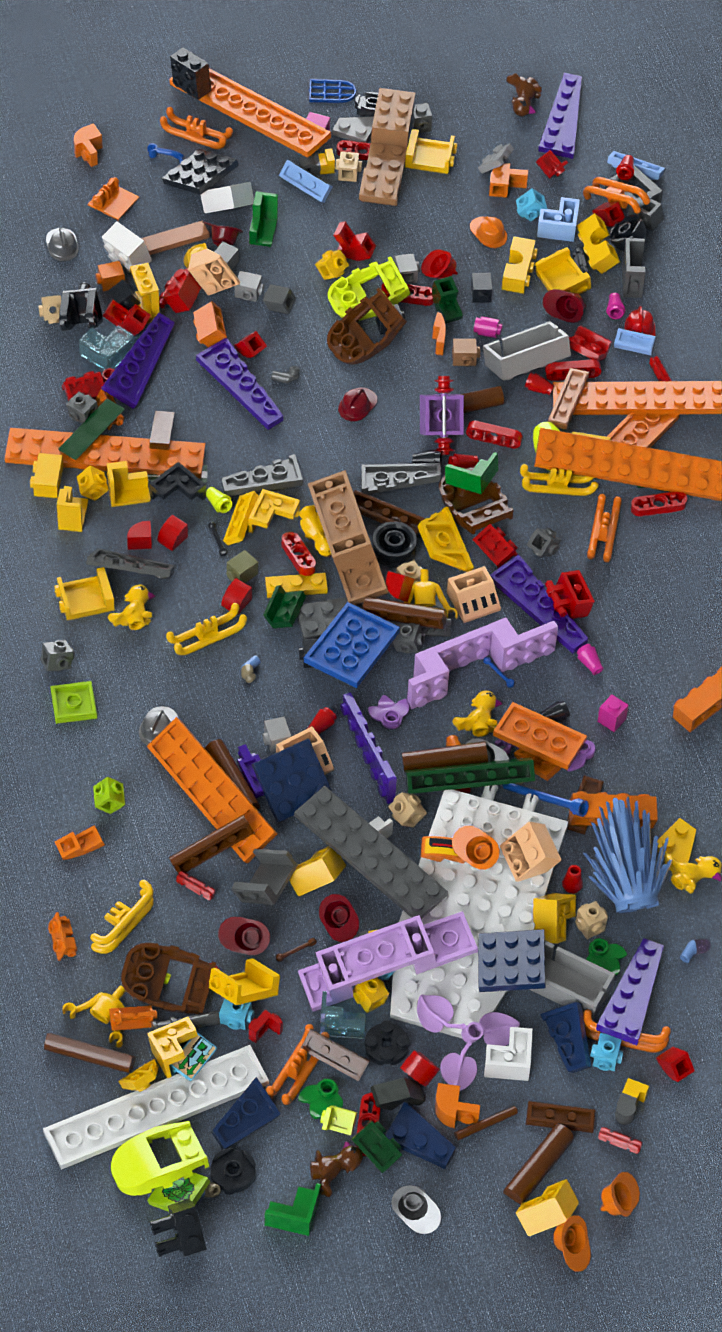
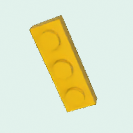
M255 491L239 496L223 539L227 545L239 543L245 538L249 516L259 497Z
M314 573L311 576L300 574L265 577L267 598H271L275 587L281 585L285 592L303 591L305 595L328 593L326 573Z

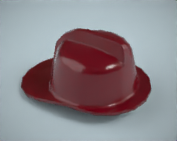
M202 222L212 227V241L217 247L222 242L229 245L235 244L238 235L243 233L238 228Z
M552 289L543 297L545 311L554 318L575 323L584 314L586 304H584L582 297L577 293Z
M363 387L349 390L341 400L338 412L347 421L362 420L377 404V395L371 389Z
M331 894L321 902L319 917L332 939L338 942L351 940L359 930L360 921L349 900L340 894Z
M230 917L221 923L218 930L220 943L226 949L234 952L258 955L263 953L270 943L268 928L256 920Z

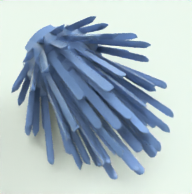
M629 797L626 799L627 808L623 800L613 798V812H611L609 802L606 801L608 819L605 818L603 808L599 806L603 825L600 818H597V823L601 833L598 832L595 823L591 822L604 856L603 859L598 848H593L596 853L595 857L603 871L594 859H590L587 853H583L596 871L593 874L600 883L592 876L588 877L615 904L616 913H628L646 907L649 909L659 906L658 894L672 863V860H669L667 864L662 866L669 840L668 837L665 839L664 846L660 848L655 869L658 836L654 837L651 855L650 812L646 814V810H643V826L640 829L638 801L634 803L635 810L632 815Z

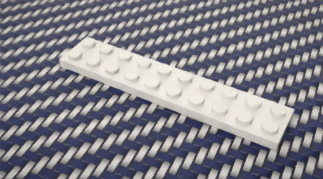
M251 1045L206 1062L192 1081L187 1080L181 1074H176L168 1079L166 1078L152 1084L141 1092L138 1090L45 1127L43 1128V1133L62 1170L116 1148L153 1127L177 1123L238 1098L255 1077L258 1078L263 1087L269 1085V1080Z

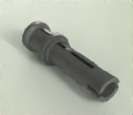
M217 1010L188 1016L196 1029L220 1024ZM170 1017L169 1020L151 1021V1029L154 1031L183 1018Z

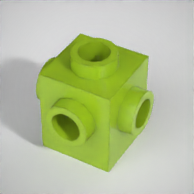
M106 777L93 786L95 808L112 814L125 805L123 783Z

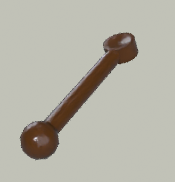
M310 938L306 943L290 951L277 954L276 960L282 962L285 957L308 946H314L317 941L315 938Z

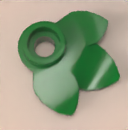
M598 938L589 944V956L586 960L617 976L620 972L619 959L626 957L627 953L622 946L608 944L606 940Z
M323 1079L317 1085H308L301 1091L298 1097V1101L310 1104L309 1110L313 1119H320L323 1110H327L329 1106L343 1107V1099L338 1094V1085L331 1079ZM329 1089V1090H331V1092H328V1093H327V1092H324L323 1090Z

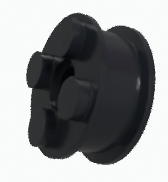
M387 522L380 525L374 531L372 547L380 564L389 568H396L414 559L417 537L410 526L401 522Z

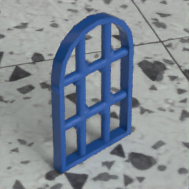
M310 79L309 102L345 103L355 98L356 88L349 81ZM311 83H323V85L311 86ZM326 83L339 84V86H326ZM342 84H346V85H349V86H351V87H345V86H342ZM311 89H323V92L311 93ZM339 89V93H326V90ZM343 89L354 90V94H344L341 91ZM311 96H323V99L311 98ZM339 96V99H326V97ZM343 96L349 97V98H346V99H341V97H343Z

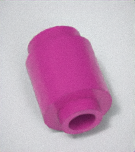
M483 316L481 318L476 317L474 332L481 336L496 338L497 335H501L503 324H500L499 319Z

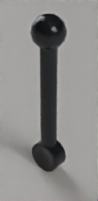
M210 522L208 527L212 529L219 546V555L226 556L227 549L223 548L216 531V523Z

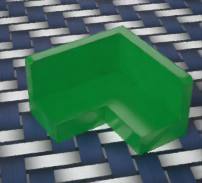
M256 191L253 201V218L249 230V244L271 247L278 221V194Z
M494 452L488 461L480 459L472 471L447 464L445 466L446 484L482 494L498 472V453Z
M316 1183L315 1190L298 1186L293 1206L270 1201L269 1208L265 1211L264 1225L309 1236L321 1196V1184Z

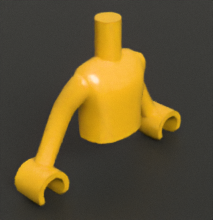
M421 569V581L413 584L408 602L404 601V603L410 604L414 595L415 605L434 607L436 606L435 596L437 594L443 608L447 610V618L450 612H454L457 619V610L450 607L439 584L429 581L428 569Z
M119 986L112 995L101 992L78 1006L68 1002L63 1006V1014L71 1011L70 1019H74L76 1013L91 1008L90 1013L93 1017L102 1023L108 1024L110 1022L109 1009L125 1008L120 998L126 991L123 986ZM121 1030L114 1031L109 1036V1043H112L115 1039L118 1040L116 1043L117 1048L123 1045Z

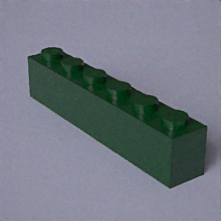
M521 758L405 770L407 792L412 794L535 781L533 759Z

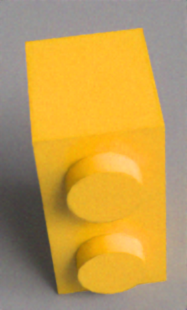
M38 454V460L33 463V473H35V476H31L30 488H33L34 496L58 498L63 472L62 455Z

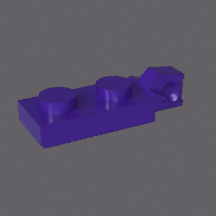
M246 744L238 747V755L240 757L237 759L238 766L255 798L261 797L264 793L251 765L261 759L258 754H251Z

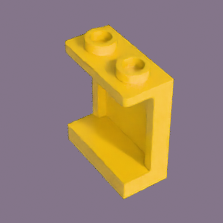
M412 129L406 151L405 168L448 174L449 168L454 166L455 156L452 155L457 152L458 143H454L455 136L451 135L450 142L418 138L419 130Z
M568 247L558 250L554 254L542 258L535 263L536 275L548 291L559 289L581 294L591 289L589 274L587 272L583 273L571 258Z
M149 263L131 266L130 271L138 289L135 293L141 302L138 306L151 314L147 322L151 323L159 313V289Z
M104 567L96 569L97 576L63 583L61 577H57V585L54 586L55 595L61 599L59 601V608L61 613H65L66 620L114 611V597Z
M252 958L246 960L245 972L228 976L219 969L212 968L209 988L231 1003L240 1005L277 996L280 975Z

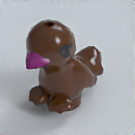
M517 73L509 75L506 81L516 88L518 95L517 98L513 97L511 101L514 113L521 117L536 113L531 106V100L541 97L542 87L532 77L525 79L524 77H519Z
M346 1141L341 1152L334 1156L322 1157L321 1152L316 1150L315 1161L310 1162V1172L312 1180H320L321 1195L326 1197L332 1195L331 1181L338 1176L341 1170H346L349 1173V1171L353 1172L360 1166L363 1160L362 1151Z

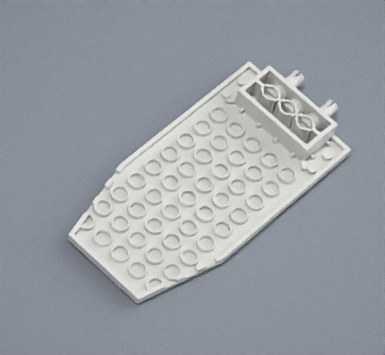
M492 785L491 790L490 786H484L482 797L452 789L444 790L429 836L453 838L454 833L463 826L479 828L498 843L500 851L497 862L489 869L479 870L467 862L463 864L447 859L437 862L421 857L418 865L448 891V896L422 919L423 925L463 911L477 948L479 933L534 930L533 898L546 895L554 870L553 867L546 873L517 882L500 845L530 821L545 824L559 853L568 826V821L534 812L539 801L536 795H533L531 801L532 794H526L522 809L493 801L498 790L497 785ZM402 911L399 922L411 917ZM478 952L416 974L413 965H409L393 973L390 1018L423 1027L417 1015L418 998L422 994L437 995L447 999L453 1007V1017L448 1023H464L467 1026L471 1022L479 1023L483 1015L496 1011L502 998L508 991L479 992ZM443 1026L440 1031L441 1033L462 1038V1029Z

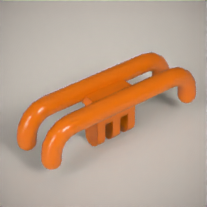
M172 107L166 109L168 118L173 123L185 127L186 131L170 126L165 116L160 118V124L166 132L217 150L225 147L226 140L232 137L233 133L230 127L226 128L225 133L206 127L205 120H201L199 123V118L195 117L193 120L191 115H188L187 120L179 118L174 114ZM208 135L217 138L219 142L206 139L204 136Z
M603 177L594 178L592 186H587L583 190V196L586 200L591 198V193L607 197L608 202L618 201L623 209L627 208L629 204L636 214L641 212V208L634 198L624 194L625 191L638 195L645 205L650 203L649 196L643 189ZM600 184L608 186V188L602 189L600 188Z
M599 494L587 558L590 560L595 558L598 541L606 542L603 561L608 563L612 556L622 500L619 496L614 498L610 515V513L604 512L605 494Z
M586 1009L583 1012L586 1036L598 1041L602 1032L596 1030L597 1023L592 1020V1011ZM665 1026L659 1035L641 1032L637 1046L623 1040L621 1041V1046L652 1053L660 1052L666 1048L669 1042L671 1029Z
M312 1024L306 1025L299 1044L272 1086L266 1088L269 1097H274L288 1076L295 1079L296 1081L289 1092L281 1097L284 1105H289L293 1102L319 1059L312 1055L307 1061V1051L301 1048L310 1029L314 1030ZM328 1032L321 1033L322 1035L329 1038Z

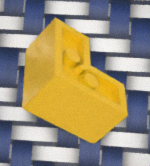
M127 461L107 463L108 492L111 507L151 501L147 471L128 473Z
M64 486V489L59 491L57 500L58 529L82 532L88 499L73 497L72 487Z
M262 489L249 516L248 532L253 533L256 525L268 528L274 514L289 519L298 517L300 500Z
M327 846L316 851L311 859L298 864L289 881L296 894L301 896L335 881L346 867V864L339 854Z
M551 893L533 898L534 930L544 929L545 940L550 943L557 944L566 941V919L576 916V895Z
M189 1017L147 1033L151 1051L167 1079L172 1077L169 1065L185 1059V1054L180 1044L198 1036L197 1030Z
M565 1179L547 1186L541 1196L522 1203L516 1211V1215L527 1235L532 1236L564 1223L571 1217L579 1201L568 1180Z

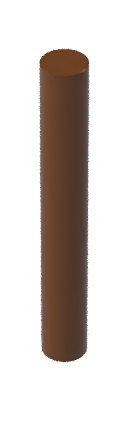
M512 1106L456 1131L454 1135L459 1141L518 1114V1110L515 1106Z

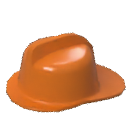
M481 216L471 221V232L484 246L499 248L506 243L507 233L500 219Z
M463 826L454 833L452 847L461 859L479 870L489 869L497 862L500 849L498 843L491 836L474 826Z
M621 1172L610 1185L602 1190L601 1198L603 1204L600 1207L601 1211H607L610 1215L614 1216L622 1215L628 1217L639 1202L640 1192L635 1178L630 1173Z
M573 1215L564 1223L557 1225L553 1240L556 1248L563 1252L568 1267L577 1272L586 1269L590 1262L591 1252L586 1223L582 1217Z

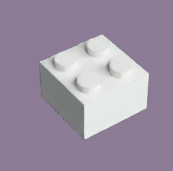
M116 222L102 236L105 244L104 248L109 253L108 257L113 262L120 261L122 268L126 272H131V266L152 261L145 242L119 222Z

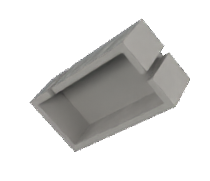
M551 321L502 338L504 357L501 354L499 340L483 345L485 365L502 380H510L514 376L529 373L533 369L545 367L547 364L562 361L564 358L571 356L569 335Z
M545 940L546 988L529 990L562 1006L579 1002L582 1004L583 1012L586 1009L592 1011V1020L594 1021L603 1002H605L613 988L615 974L560 947L556 949L555 961H553L554 944Z

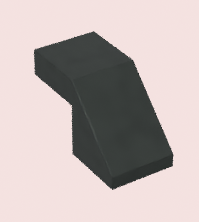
M402 1078L370 1087L376 1106L392 1111L403 1102L418 1106L425 1102L419 1082Z

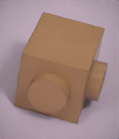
M453 339V366H476V360L480 358V346L476 345V339Z

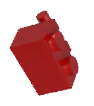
M188 268L179 269L167 281L165 291L159 296L160 308H164L166 304H169L175 313L191 309L202 287L188 271Z
M580 570L562 572L556 585L553 584L552 580L545 582L546 593L548 597L552 598L553 607L560 617L566 616L567 613L571 619L587 617L595 601Z

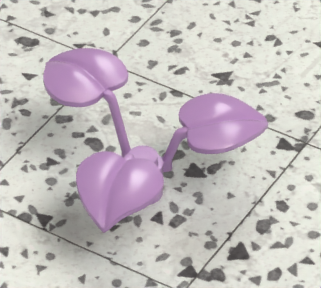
M423 994L418 998L417 1015L421 1025L426 1030L438 1033L442 1030L443 1026L462 1029L461 1036L466 1045L461 1054L450 1053L443 1058L440 1064V1072L445 1082L450 1085L460 1086V1091L471 1084L477 1073L476 1061L472 1057H464L472 1043L484 1035L486 1044L506 1046L509 1044L510 1027L520 1026V1022L513 1017L498 1012L487 1013L480 1018L479 1023L471 1022L467 1026L464 1023L449 1024L448 1021L453 1017V1007L447 999L437 995Z

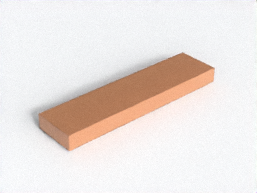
M202 220L141 239L145 242L149 254L152 255L210 238V233L205 224L202 223Z
M573 368L569 369L548 422L553 423L557 428L567 429L589 377V372Z

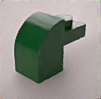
M452 276L435 280L432 286V297L436 311L442 314L445 324L463 318V313L457 302L459 291Z

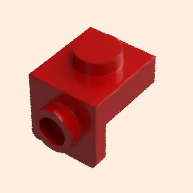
M549 150L536 163L550 179L554 175L557 177L566 170L564 166L568 164V161L565 160L561 163L554 153Z
M264 1010L258 1018H254L248 1026L249 1039L256 1044L269 1028L280 1035L283 1032L281 1018L275 1013L271 1014Z

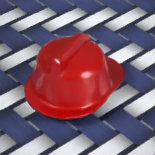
M434 250L430 252L421 265L422 274L431 278L442 279L458 275L456 271L457 263L448 251Z
M642 306L632 311L625 319V330L656 336L652 314L649 311L643 310Z

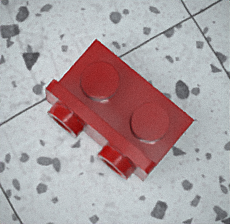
M581 325L577 327L575 335L569 337L570 349L598 361L606 359L612 344L611 340Z
M90 371L83 374V377L76 378V376L65 379V382L62 384V390H65L68 401L78 392L90 395L95 399L104 381L101 372L95 373Z
M491 524L472 539L498 568L513 555L515 557L518 555L516 552L518 547L511 540L507 542L504 539L506 534L499 527L495 529Z

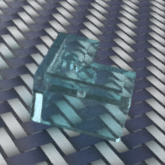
M117 326L108 336H104L90 328L79 339L80 355L104 370L107 368L114 369L134 345L133 334L120 326Z
M323 991L320 1034L328 1032L331 1037L364 1039L366 1014L344 1012V1007L326 1006L327 991Z

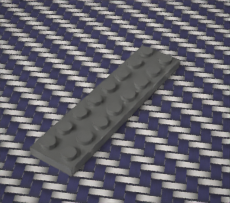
M323 786L294 812L295 817L411 918L420 915L422 920L448 896V891L326 786Z

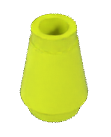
M214 487L206 490V497L217 512L227 513L231 509L232 501L230 496Z

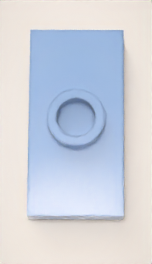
M618 328L614 348L651 355L656 336Z

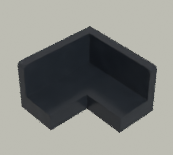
M179 462L149 484L150 498L153 500L158 496L164 500L177 489L191 501L197 496L201 500L206 499V484Z

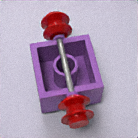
M438 376V379L434 380L438 383V387L434 390L442 394L420 395V434L440 435L441 438H437L434 441L438 443L436 451H441V455H450V451H454V449L450 448V444L454 440L447 438L448 435H464V395L448 394L454 390V388L450 387V383L454 380L450 379V376Z

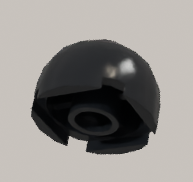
M632 214L624 217V222L621 224L617 222L610 230L609 238L619 250L624 251L626 238L646 239V226L638 215Z

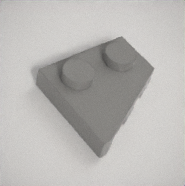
M374 117L339 118L332 129V135L350 141L367 143L371 137Z
M510 143L504 146L500 144L494 148V153L482 160L483 163L478 167L479 171L485 173L504 164L503 159H507L514 150Z

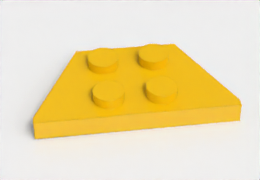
M444 507L439 513H434L430 518H426L419 523L417 527L431 559L465 572L474 569L449 507Z

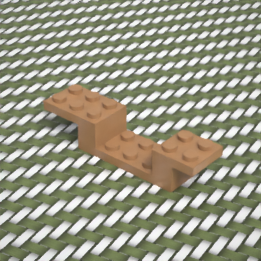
M379 88L366 168L364 167L360 187V201L397 206L409 142L415 92Z
M346 470L308 483L348 602L357 605L363 603L366 597L376 598L388 594L389 592Z

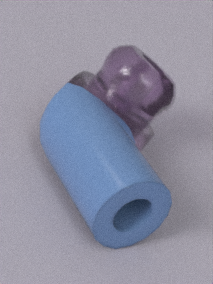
M707 939L691 940L680 955V959L683 962L689 963L693 955L707 952L711 947L710 942Z

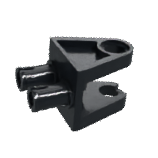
M82 282L79 284L78 290L62 292L59 323L62 331L71 330L76 324L89 323L88 328H97L104 319L97 288H89L90 285L88 283Z

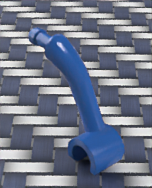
M150 143L147 147L151 158L157 157L158 153L173 156L179 159L180 163L183 161L184 156L180 152L158 148L155 143Z

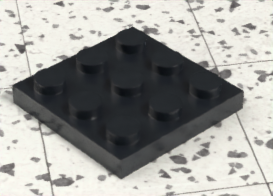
M199 149L194 151L190 157L181 161L177 167L168 171L162 177L165 185L201 195L238 167L239 164L237 159Z

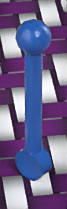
M486 656L483 659L484 664H488L500 677H502L506 681V686L508 688H512L514 686V680L508 679L491 662L490 657Z

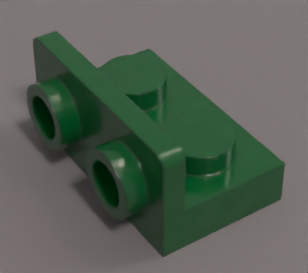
M281 585L275 587L263 614L273 629L293 627L306 598L303 591L285 592Z
M369 1120L368 1124L351 1140L383 1174L402 1156L399 1151L402 1147L394 1138L389 1140L384 1135L386 1129L378 1121L373 1123Z

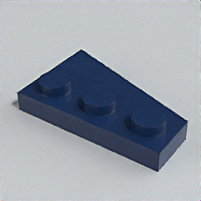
M574 1002L540 1014L543 1021H546L549 1027L548 1032L554 1038L558 1046L557 1050L568 1072L575 1073L590 1068L591 1061L582 1004Z
M255 1077L211 1133L222 1150L278 1118L281 1114L258 1078Z
M406 1102L402 1105L386 1134L389 1140L394 1138L402 1147V1150L443 1169L447 1168L456 1150V1147Z

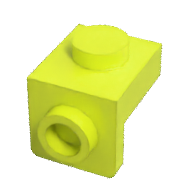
M329 1106L327 1110H323L320 1123H323L322 1130H333L352 1135L358 1112Z

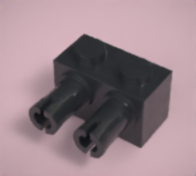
M190 1199L168 1205V1216L149 1221L150 1226H152L151 1231L153 1235L173 1229L175 1233L172 1238L155 1242L159 1257L178 1250L184 1256L207 1250L197 1209Z

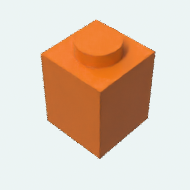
M120 261L98 265V273L95 274L97 284H101L103 292L108 291L121 280H125V274Z

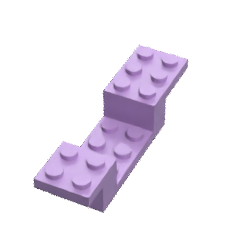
M503 618L416 653L414 678L408 681L407 701L409 708L412 710L416 707H423L426 703L433 700L442 699L447 695L449 672L451 670L464 667L478 659H484L488 655L491 656L499 670L504 672L513 670L521 664L530 663L543 655L551 654L555 651L558 625L555 621H552L518 635L508 619Z
M463 911L423 925L420 915L315 952L318 964L298 970V974L312 1012L353 998L352 986L409 965H413L416 974L477 953L478 948Z

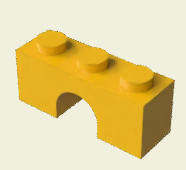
M594 213L576 225L579 231L578 237L584 243L583 250L589 256L590 260H588V263L593 270L597 269L603 274L620 262L615 248L606 240L602 242L604 238L609 236V232L601 218Z
M513 237L509 263L514 264L506 263L502 279V290L524 294L525 287H529L531 280L529 273H533L534 262L532 260H536L538 249L535 248L536 240Z

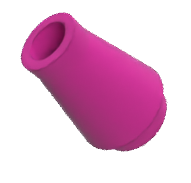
M611 293L609 295L606 312L612 319H620L625 313V307L618 293Z
M586 644L577 650V658L593 675L603 671L604 668L601 665L595 647H592L591 644Z

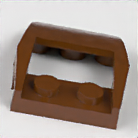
M380 288L376 289L378 293L371 298L366 296L360 300L361 303L357 306L348 308L345 311L346 315L340 321L337 320L328 332V347L337 359L346 364H360L379 353L392 342L407 322ZM371 309L387 328L386 335L380 342L375 344L358 323Z
M464 468V469H467V470L472 471L474 468ZM445 476L439 482L440 496L445 507H449L454 521L472 535L475 534L476 530L484 528L489 524H494L507 518L513 519L514 510L508 507V499L505 494H502L501 487L497 482L493 483L490 481L482 494L446 484ZM488 499L493 501V503L465 514L458 512Z
M140 943L128 952L121 974V981L125 991L132 998L167 1012L203 1014L210 989L211 969L216 967V962L212 961V964L199 959L200 956L195 953L186 952L179 949L180 947L173 945L170 947L161 946L158 943ZM170 959L193 965L182 1006L159 1000Z

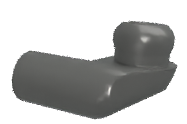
M291 366L287 373L273 371L271 380L286 384L299 378L300 369L296 366Z

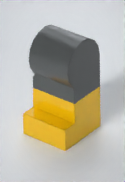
M332 148L325 149V153L312 154L308 158L302 155L299 158L300 167L313 175L335 173V158Z
M630 1078L627 1079L616 1107L615 1119L618 1123L628 1125L633 1122L638 1101L644 1103L649 1089L648 1085Z

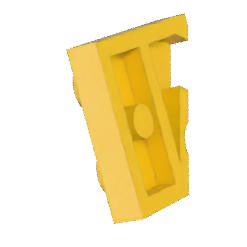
M679 818L658 839L657 852L659 853L660 848L664 846L665 839L669 837L665 855L670 854L679 863H689L696 829Z
M152 1059L118 1082L122 1089L138 1090L141 1092L150 1087V1082L156 1079L159 1066L156 1060Z

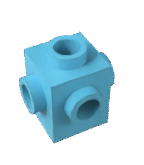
M533 188L516 200L518 214L529 221H533L540 215L541 208L547 209L545 197Z
M224 998L219 1012L220 1024L227 1025L234 1030H246L248 1023L253 1020L255 1010H252V1003L235 1005Z
M600 1033L598 1044H593L590 1057L594 1058L593 1066L603 1071H615L616 1063L621 1064L624 1051L620 1050L622 1040Z

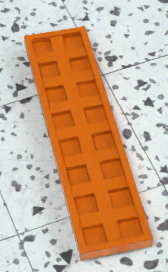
M176 717L147 745L148 749L216 829L241 815L245 816L254 833L231 846L245 863L248 864L255 857L254 849H263L278 835L179 718Z

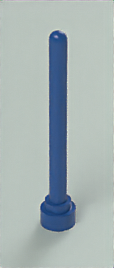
M514 783L502 784L505 790L525 796L526 794H532V798L533 795H536L539 800L568 808L574 815L580 817L585 816L588 812V801L580 798L568 800Z

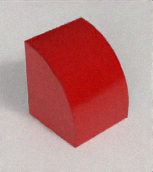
M618 201L605 202L592 210L593 214L595 213L608 227H612L625 217Z
M257 331L250 333L233 345L241 355L247 358L254 357L267 347Z
M171 515L161 527L157 542L173 551L188 537V524Z
M151 521L138 522L129 529L127 534L128 550L152 549Z
M388 571L386 586L389 593L397 599L408 602L414 579Z
M235 578L228 586L221 606L230 611L231 605L237 603L239 605V614L252 600V587Z
M671 1047L656 1057L663 1071L676 1082L681 1081L695 1071L688 1052L676 1047Z
M415 1050L400 1067L405 1073L425 1087L440 1070L421 1052Z

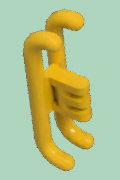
M526 464L520 467V474L524 477L522 479V486L529 492L587 496L594 493L599 486L594 481L587 488L568 487V483L583 484L594 479L593 477L572 475V470L568 469L565 474L564 469H559L557 473L556 468H552L550 473L529 472L528 465ZM530 480L547 481V485L530 484Z
M233 603L231 610L225 615L218 618L212 616L210 621L205 619L203 624L198 622L195 628L176 636L171 631L167 632L166 638L168 642L175 644L174 650L176 654L187 655L239 632L246 625L247 616L244 614L240 615L239 621L235 625L218 632V626L229 622L238 614L239 605ZM195 636L199 639V641L186 647H182L180 644Z
M141 880L139 882V886L143 888L139 893L141 899L132 908L118 901L115 904L116 908L112 907L110 909L111 914L107 913L104 916L105 920L115 927L106 936H100L96 933L91 934L90 939L94 942L91 945L93 951L99 954H107L115 950L151 910L154 904L153 888L148 881Z

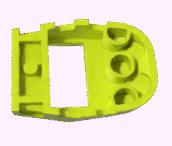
M388 257V261L380 265L376 261L369 264L370 267L352 270L350 276L346 278L341 277L330 286L328 299L338 316L343 318L348 308H354L361 303L360 300L366 297L361 284L378 275L390 295L388 298L393 305L398 304L410 295L409 288L392 257ZM371 309L359 321L372 318L376 314Z
M190 1121L153 1127L122 1144L112 1158L111 1173L117 1187L123 1193L136 1196L152 1193L153 1188L161 1186L164 1189L173 1186L172 1182L182 1177L187 1179L193 1176L192 1170L203 1165L205 1169L208 1168L209 1163L191 1127ZM161 1137L165 1139L170 1138L182 1162L161 1169L149 1144L154 1139Z

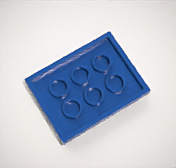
M347 602L304 656V663L357 688L400 633V627Z

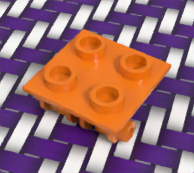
M114 177L110 178L108 183L102 186L98 194L93 196L88 206L119 220L139 199V196L119 187V180Z

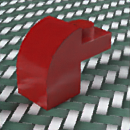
M346 221L339 223L333 235L339 243L337 250H340L348 259L356 261L370 259L376 247L367 232L355 235Z
M115 300L109 303L103 314L104 318L117 326L115 331L125 336L137 335L144 329L151 314L137 304L130 310H127Z

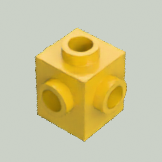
M340 250L326 251L322 254L323 258L315 264L324 280L340 277L349 266L345 255Z
M89 466L77 476L79 491L86 498L96 501L108 491L105 473L95 467Z
M378 977L357 984L353 989L355 1001L363 1007L366 1013L385 1004L389 996L384 982L378 979Z

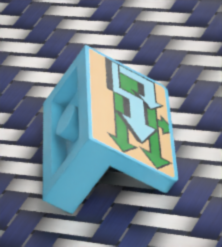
M200 1034L190 1039L183 1047L185 1059L169 1065L171 1076L179 1073L187 1080L192 1081L214 1054L217 1047Z

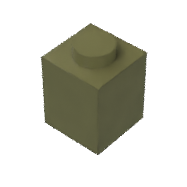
M246 550L242 551L227 562V577L231 581L237 578L246 583L258 575V561Z

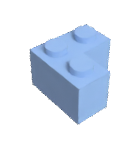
M561 197L559 211L541 208L537 237L574 242L580 200Z

